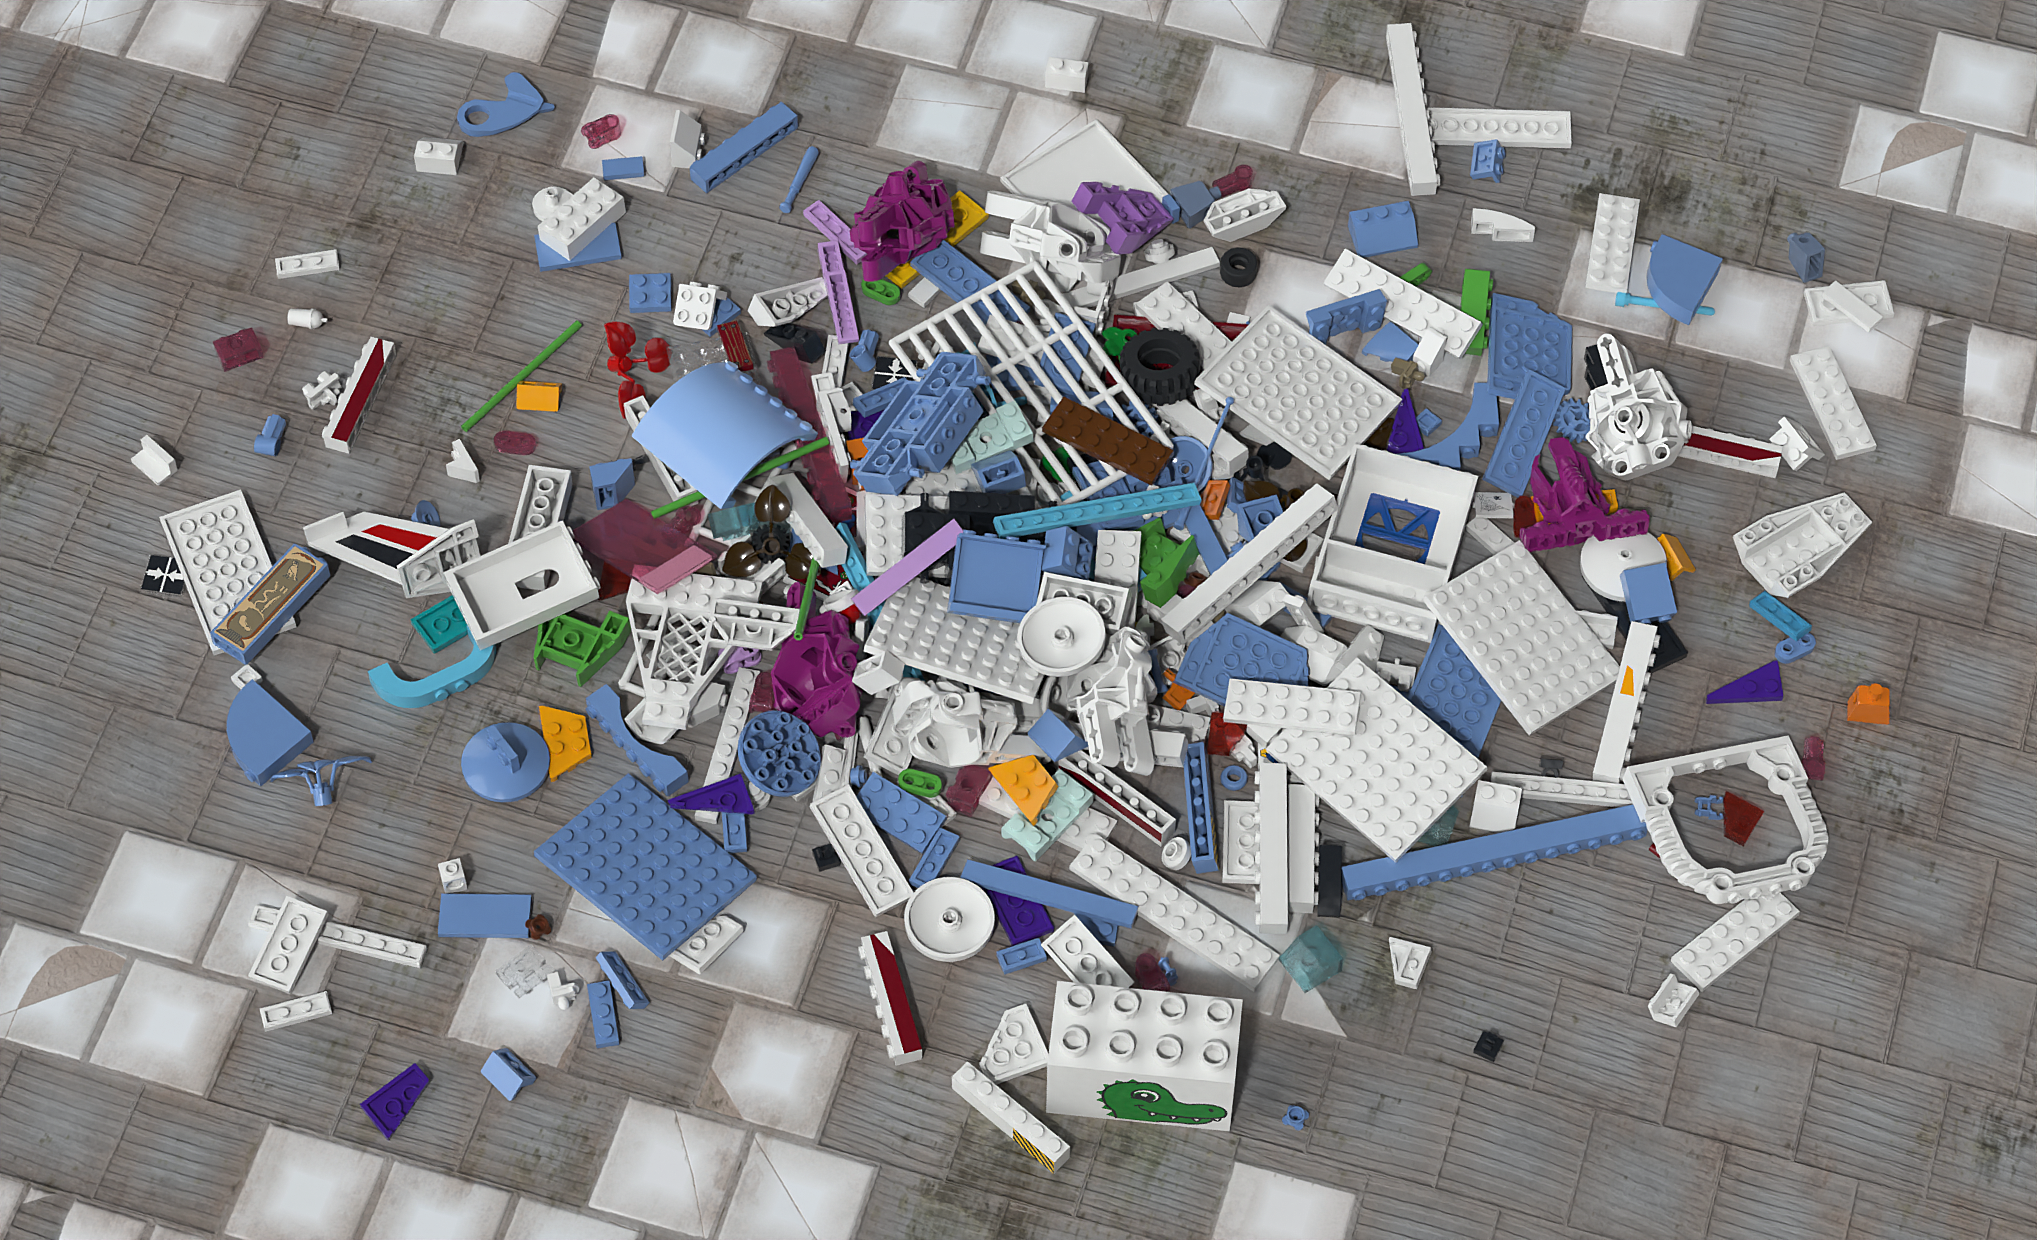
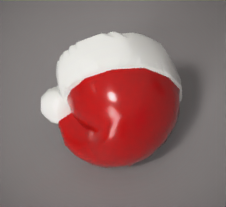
M851 589L828 596L819 609L820 613L822 614L832 609L836 613H841L847 617L849 625L855 623L862 613L851 598L859 593V591Z

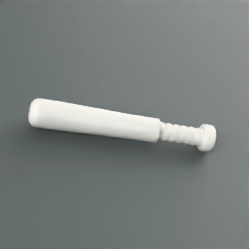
M859 717L856 720V726L864 751L866 752L873 734L868 718ZM867 759L870 771L882 777L881 766Z

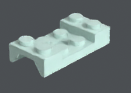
M1014 400L996 408V413L978 420L973 425L955 453L950 457L956 474L970 469L971 464L1009 450L1013 451L1034 442L1033 433L1016 401ZM984 436L992 438L988 443H983L980 439Z
M1060 769L1052 776L1058 788L1054 795L1050 797L1046 808L1041 809L1036 817L1038 822L1033 826L1021 812L1019 815L1016 813L1001 828V836L1004 839L1012 838L1023 846L1035 862L1093 803V794ZM1044 814H1051L1054 818L1050 821H1045L1041 817Z

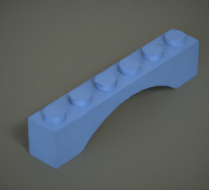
M607 684L586 698V711L592 719L596 718L599 721L601 729L605 733H610L617 747H622L626 751L629 760L639 765L642 774L645 777L649 776L653 780V785L659 792L663 791L668 797L689 782L687 770L674 756L651 751L632 737L621 717L620 698Z

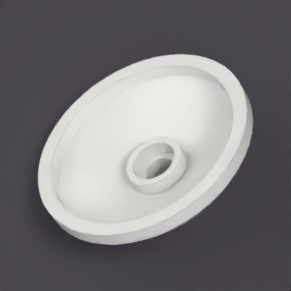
M1048 676L1040 695L1042 715L1049 708L1062 715L1066 720H1070L1074 712L1067 710L1066 684L1068 676Z

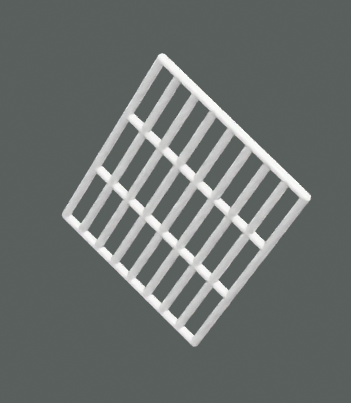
M1038 261L1025 265L889 340L890 347L915 381L920 382L922 377H917L916 367L899 344L910 339L928 365L931 366L935 359L917 334L928 329L944 352L955 353L935 325L946 319L970 354L978 357L986 372L984 376L991 378V383L1006 403L1014 401L997 377V374L1007 369L1046 422L1050 416L1049 412L1015 367V364L1025 359L1055 402L1059 404L1063 398L1032 356L1043 350L1082 404L1080 405L1099 413L1095 406L1106 401L1125 427L1138 432L1113 398L1115 394L1124 391L1161 443L1170 449L1174 448L1168 436ZM1032 271L1036 272L1073 322L1065 328L1060 326L1024 277L1026 274ZM1017 280L1055 333L1044 338L1006 285ZM999 290L1037 343L1026 348L988 295ZM982 300L1020 353L1011 358L1007 356L971 305ZM963 309L1002 363L991 368L953 314ZM1079 330L1118 384L1107 389L1068 335ZM1061 340L1100 394L1089 399L1050 345ZM978 385L973 390V393L989 415L996 413L995 407ZM1021 410L1033 433L1035 444L1073 496L1062 502L1022 446L1013 451L1017 452L1050 500L1053 502L1057 501V506L1078 503L1128 475L1121 470L1116 471L1113 466L1098 460L1109 474V476L1098 481L1076 449L1059 440L1091 484L1088 488L1080 491L1041 436L1046 434L1042 432V426L1035 429ZM984 436L981 439L984 443H988L992 438ZM1027 487L1018 489L1021 495H1032ZM1036 501V510L1042 509Z

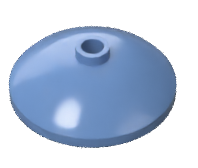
M1178 436L1171 438L1170 441L1174 445L1172 449L1174 450V455L1166 465L1170 472L1171 482L1181 478L1183 484L1194 483L1208 449L1204 444L1192 437ZM1211 455L1197 486L1199 493L1207 486L1212 475L1213 463ZM1189 467V472L1185 474L1184 469Z

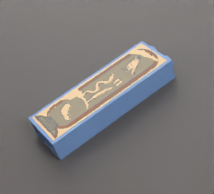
M294 543L210 632L213 644L244 665H247L330 577L328 563L323 558L314 556L306 547H300Z

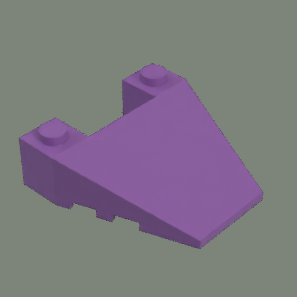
M1081 182L1071 201L1078 211L1086 215L1098 214L1111 231L1105 241L1116 254H1130L1174 220L1151 192L1131 188L1128 191L1119 190V186L1116 185L1108 188L1103 187L1101 182Z

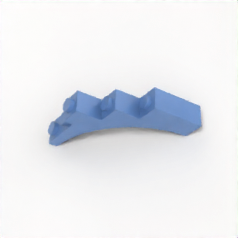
M1474 383L1471 409L1464 422L1454 433L1429 448L1396 455L1408 456L1415 460L1427 461L1434 465L1460 471V457L1467 459L1478 457L1480 448L1479 436H1497L1499 428L1497 396L1487 394V383Z

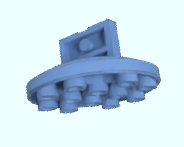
M766 711L752 718L741 731L738 740L739 761L748 779L760 790L773 796L789 797L801 793L814 782L821 765L820 748L809 726L798 717L783 711Z
M498 723L482 729L469 740L461 759L462 773L467 785L480 797L494 802H513L531 795L545 781L550 765L549 750L543 738L533 729L518 723Z

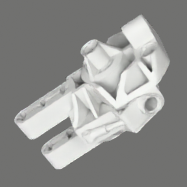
M1000 191L987 192L985 213L1014 219V222L1011 223L1010 235L994 231H983L980 253L1026 263V265L1033 261H1038L1061 292H1069L1078 280H1085L1087 282L1088 294L1101 296L1103 286H1107V294L1111 296L1113 280L1119 276L1121 255L1114 253L1105 240L1110 233V229L1106 225L1061 203L1047 200L1041 201Z
M1603 334L1597 341V347L1608 384L1590 391L1591 395L1588 397L1590 432L1587 433L1586 439L1597 450L1591 456L1606 473L1626 481L1671 465L1679 455L1684 443H1688L1692 433V423L1690 420H1686L1687 407L1679 401L1672 391L1673 388L1665 378V375L1660 371H1655L1653 368L1638 373L1632 353L1611 334ZM1643 416L1642 425H1641L1640 428L1638 429V426L1640 425V422H1641V417ZM1667 450L1666 457L1660 459L1661 452ZM1623 465H1627V470L1624 473H1620V468Z
M1123 627L1105 641L1101 655L1090 667L1077 674L1068 676L1066 684L1067 710L1078 714L1093 763L1115 767L1120 760L1117 738L1120 737L1125 769L1129 772L1148 776L1154 769V758L1146 715H1149L1147 703L1153 702L1157 695L1155 683L1148 674L1152 668V659L1147 652L1150 644L1147 642V634L1144 631Z
M940 676L936 683L930 680L926 684L920 678L903 677L898 684H894L896 702L892 706L895 729L902 736L908 737L911 754L920 760L950 768L1005 763L1030 755H1034L1041 765L1051 761V758L1029 736L1011 735L1016 726H1034L1042 716L1040 699L1035 698L1033 704H1029L1007 696H995L988 692H975L974 686L969 685L968 689L962 682Z

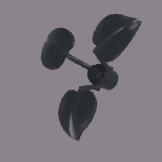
M1275 441L1267 446L1262 445L1258 449L1256 456H1251L1247 459V468L1243 469L1242 476L1240 477L1238 470L1234 473L1233 478L1242 482L1248 474L1251 478H1259L1261 481H1265L1263 476L1264 468L1268 469L1269 466L1274 470L1285 468L1291 462L1292 453ZM1278 488L1280 494L1278 500H1280L1283 497V495H1288V492L1286 490ZM1282 502L1280 505L1284 512L1287 508L1285 507V502Z

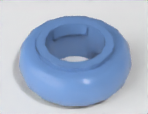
M1235 765L1226 767L1220 776L1221 784L1226 789L1232 791L1242 789L1248 779L1245 770ZM1237 775L1240 780L1234 782L1229 780L1228 776Z

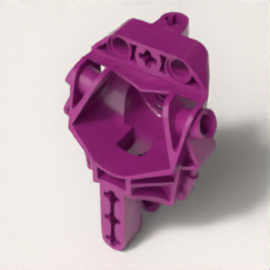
M922 161L912 162L903 171L889 173L886 182L876 190L873 196H869L865 208L854 213L855 225L849 230L850 240L854 242V248H859L867 253L861 259L864 281H878L899 264H905L914 257L936 249L941 241L947 238V233L950 229L955 228L952 202L945 183L942 179H928L927 167ZM898 229L899 239L888 238L887 231Z
M800 582L793 583L788 590V608H801L805 586ZM814 591L803 638L796 640L793 633L782 642L781 650L771 671V687L775 698L773 705L777 711L787 712L798 717L809 726L817 737L821 738L832 731L841 737L848 738L856 732V712L860 707L859 699L863 692L862 688L852 682L857 663L860 662L856 656L859 644L850 639L848 618L841 613H836L831 609L816 616V593Z

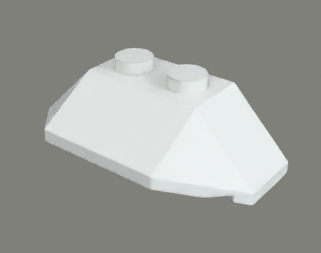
M1249 188L1213 202L1204 218V223L1213 237L1232 242L1267 228L1286 209V205L1277 191L1269 192Z
M712 598L709 619L728 645L772 651L795 632L800 609Z
M1308 626L1286 627L1280 637L1307 649L1308 679L1322 686L1330 685L1342 673L1333 665L1348 648L1344 644Z

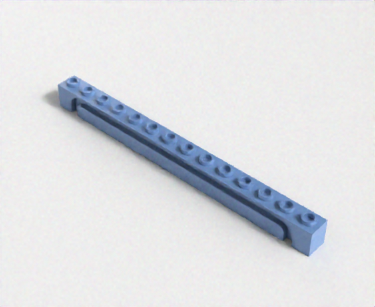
M1628 805L1405 853L1396 863L1390 857L1344 866L1341 867V883L1347 901L1352 899L1361 900L1366 896H1381L1390 891H1404L1409 887L1417 885L1426 886L1436 881L1446 882L1455 877H1468L1473 873L1482 871L1487 873L1496 868H1511L1516 864L1524 862L1533 863L1543 858L1552 859L1561 854H1575L1585 849L1594 850L1608 844L1617 845L1626 840H1640L1646 836L1647 827L1645 822L1641 823L1634 805Z

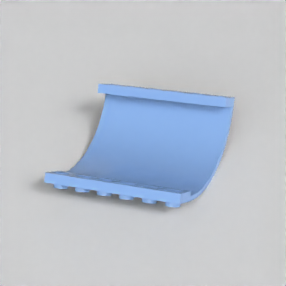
M730 361L708 364L682 377L652 405L632 434L635 440L720 509L733 508L736 500L731 495L747 474L770 453L796 439H801L802 441L815 440L818 434L812 429L810 423L802 421L797 417L798 414L795 411L787 409L782 405L783 402L780 399L772 397L767 393L768 390L765 387L757 385L752 381L753 378L750 375L742 373L738 366Z

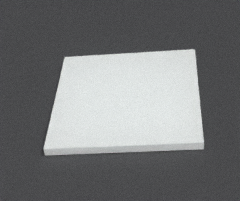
M1097 119L1000 177V182L1014 195L1061 203L1076 210V206L1071 201L1081 182H1101L1103 187L1111 188L1112 185L1119 186V190L1128 191L1131 188L1151 192L1161 204L1162 197L1168 195L1158 182ZM1087 214V216L1106 225L1098 214Z

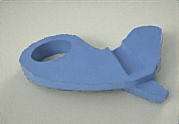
M513 72L504 79L508 88V96L505 101L475 99L466 102L458 110L457 121L461 131L469 136L494 135L518 126L537 113L553 111L554 104L545 103L539 92L523 75ZM481 111L489 115V119L480 125H472L466 121L469 114Z

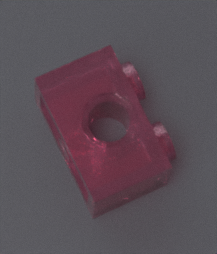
M252 327L213 341L215 353L224 372L263 358L261 345Z
M967 765L963 769L960 768L955 778L956 782L954 786L948 788L946 798L948 799V805L953 810L972 817L979 805L980 797L991 781V772L976 765ZM969 787V788H971V789H970V790H964L963 788Z

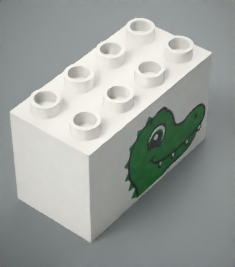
M1057 981L1047 1063L1046 1113L1230 1131L1243 999Z

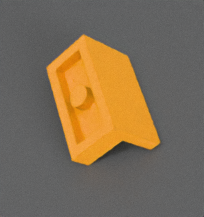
M520 381L517 384L516 408L557 412L559 410V394L562 392V383Z
M1662 534L1657 538L1666 554L1667 571L1670 581H1673L1684 571L1691 573L1696 571L1677 537Z

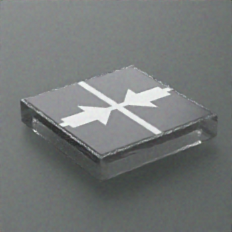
M876 356L871 391L904 377L909 381L915 380L899 358ZM910 359L917 369L918 360Z
M150 554L140 586V594L183 599L186 585L175 557Z

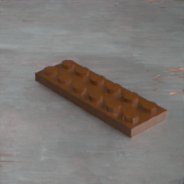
M1064 396L1042 426V432L1153 486L1174 455V450Z

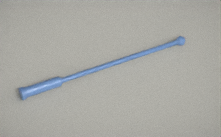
M1232 397L1226 398V406L1195 479L1196 488L1229 407L1234 403ZM1191 506L1181 508L1178 518L1173 525L1175 529H1184V523Z

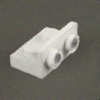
M1576 610L1603 646L1613 649L1618 617L1606 613L1597 614L1587 610Z

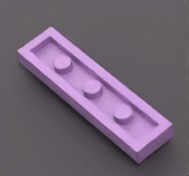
M820 200L803 210V215L830 241L838 240L840 250L856 265L862 262L861 259L867 253L859 248H854V242L850 240L849 230L851 229Z

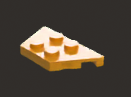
M541 705L539 706L543 736L550 756V780L555 782L562 773L570 772L578 764L592 758L586 720L583 715Z
M1034 755L989 767L990 773L1034 826L1038 822L1036 817L1041 809L1046 808L1050 797L1054 795L1058 788L1054 779Z

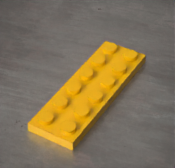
M960 190L950 198L955 228H951L947 233V238L943 239L952 247L989 218V214L985 213L984 209ZM912 258L905 264H899L886 277L902 289L920 273L910 266V262L914 259Z

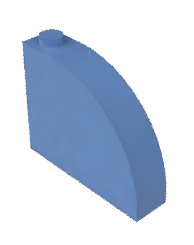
M1662 234L1658 241L1653 242L1650 249L1652 254L1647 269V286L1652 298L1664 312L1674 319L1690 325L1720 271L1723 258Z
M253 679L240 690L233 700L227 717V735L236 762L244 771L247 779L252 783L255 781L259 786H262L274 774H277L314 743L311 731Z

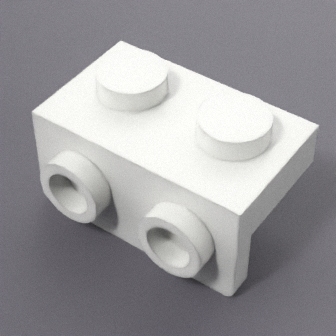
M1670 974L1662 982L1660 989L1649 1002L1648 1008L1653 1020L1677 1027L1699 996L1698 989L1679 983L1676 976Z

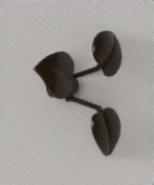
M1245 480L1243 483V493L1246 502L1277 495L1279 499L1280 494L1277 487L1270 482ZM1293 488L1288 492V495H1283L1279 503L1285 502V507L1288 509L1292 503H1295L1304 495V492L1301 489ZM1331 493L1334 495L1335 500H1337L1338 494ZM1306 538L1286 554L1283 559L1290 562L1299 560L1307 547Z
M770 485L759 494L754 506L757 519L761 522L769 521V537L764 540L763 548L754 552L752 545L747 542L734 543L726 553L722 571L734 577H748L755 574L761 567V561L756 555L764 552L768 555H775L779 552L788 555L784 560L786 573L795 579L808 578L813 557L808 548L803 543H796L793 545L791 552L781 549L779 540L773 537V521L782 522L787 518L790 513V503L787 497L775 485ZM819 565V569H818L817 576H819V575L821 574V566H820V565Z

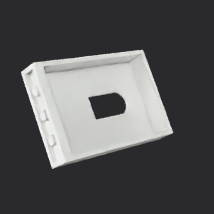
M563 520L443 572L446 583L480 651L599 598L598 589L601 588L596 577H591V567L587 560L583 561L581 557L583 555L579 543L574 544L572 540L575 538L570 526H565ZM545 570H554L558 573L559 581L556 585L525 599H522L515 583Z

